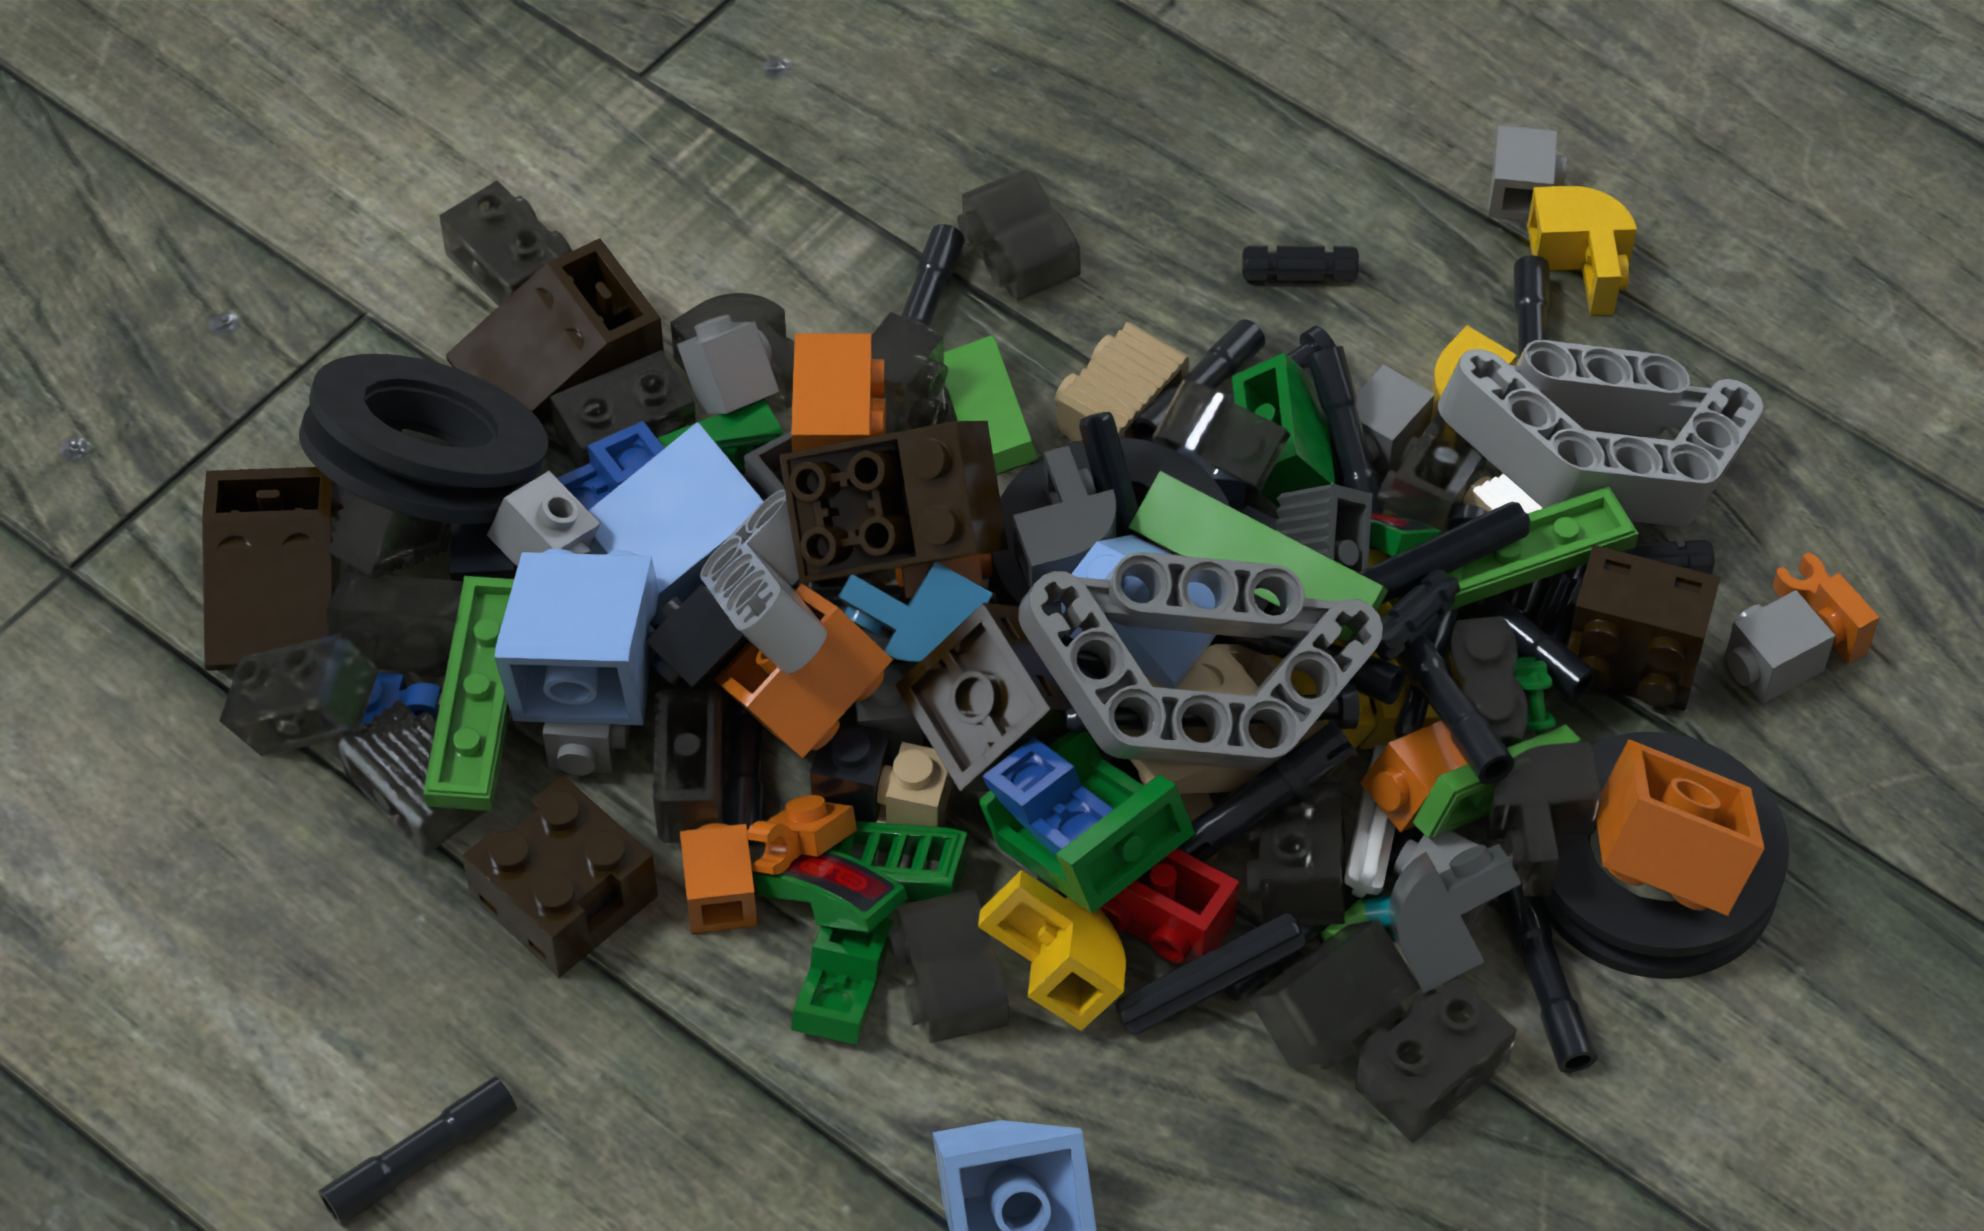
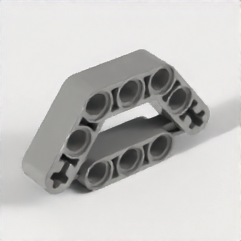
M1534 340L1527 344L1516 365H1509L1495 353L1486 350L1472 349L1466 351L1460 357L1439 399L1437 408L1440 416L1449 426L1543 508L1609 486L1630 521L1685 526L1694 521L1737 457L1762 414L1764 406L1757 392L1738 380H1719L1711 388L1689 386L1690 376L1686 369L1679 362L1665 355L1558 341ZM1666 427L1682 429L1675 440L1622 435L1657 436L1663 433ZM1584 429H1587V430H1596V431H1605V432H1614V433H1622V434H1613V433L1586 431V430H1584Z
M1148 552L1132 553L1122 558L1105 579L1077 577L1062 571H1053L1045 574L1031 587L1019 606V623L1023 632L1097 745L1105 753L1123 759L1259 770L1269 767L1298 743L1376 650L1382 639L1383 632L1380 615L1371 605L1357 599L1342 601L1305 598L1303 584L1300 579L1286 567L1274 564ZM1123 576H1133L1142 580L1149 590V602L1137 603L1126 597L1121 587V578ZM1198 582L1210 588L1215 598L1214 609L1206 610L1195 605L1188 595V584ZM1255 589H1267L1276 595L1280 602L1281 610L1279 615L1265 614L1258 608L1254 598ZM1060 600L1064 604L1066 611L1062 615L1053 613L1047 616L1042 609L1046 601L1049 604H1053ZM1109 621L1130 627L1249 638L1280 636L1300 638V640L1252 696L1152 687ZM1345 625L1353 634L1348 640L1349 644L1332 658L1324 650L1339 636L1342 630L1341 627ZM1080 627L1083 632L1072 640L1067 647L1064 646L1061 641L1066 634L1070 636ZM1091 651L1097 654L1105 664V678L1091 679L1085 676L1077 665V653ZM1293 670L1303 671L1314 680L1317 688L1314 699L1304 698L1293 689L1290 680ZM1117 708H1129L1140 716L1143 723V733L1141 736L1130 737L1118 729L1114 720V712ZM1192 713L1198 715L1206 722L1209 728L1208 742H1195L1186 736L1181 722L1183 714ZM1250 720H1262L1272 728L1275 735V746L1272 749L1262 748L1251 739L1248 730Z

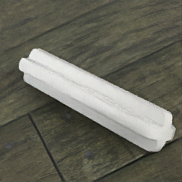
M1375 745L1373 747L1367 772L1387 745ZM1363 789L1344 877L1345 884L1352 888V895L1363 898L1366 894L1378 895L1383 890L1396 827L1365 789Z

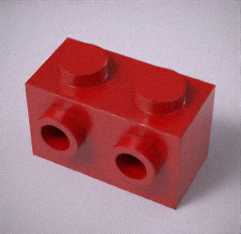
M1176 848L1099 909L1107 916L1117 932L1126 931L1147 942L1158 955L1170 962H1183L1187 964L1218 948L1234 925L1239 881Z

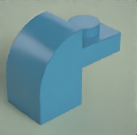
M934 561L927 570L908 606L852 574L847 579L836 600L848 606L845 614L860 628L876 636L882 626L893 631L883 648V651L893 660L915 663L923 660L980 605L988 603L993 593L939 562Z

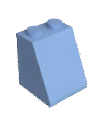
M697 422L588 510L601 523L589 549L592 551V554L607 555L612 551L624 550L636 553L639 556H652L659 588L657 613L674 597L677 596L681 601H685L700 585L707 588L700 577L701 570L706 561L764 501Z
M549 549L543 553L522 552L494 656L513 721L644 725L650 672L649 661L652 654V647L646 640L654 633V629L649 623L656 615L659 590L652 556H639L636 553L624 550L612 551L607 555L575 554L565 549Z

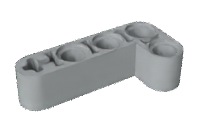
M782 489L761 503L715 550L703 566L700 577L737 630L783 673L791 674L806 665L816 655L825 642L827 630L792 587L799 580L786 494L785 489Z

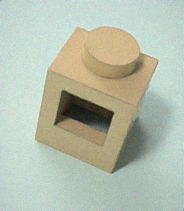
M902 742L893 766L885 765L880 776L877 803L881 804V808L877 817V823L945 827L954 796V780L934 748Z

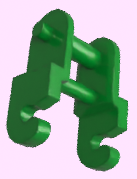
M1522 657L1511 660L1510 671L1514 675V681L1521 689L1528 690L1529 710L1521 711L1514 715L1515 725L1519 730H1535V735H1541L1545 733V729L1556 726V720L1549 711H1545L1544 689L1553 686L1552 679L1547 673V664L1544 660L1536 661V657Z

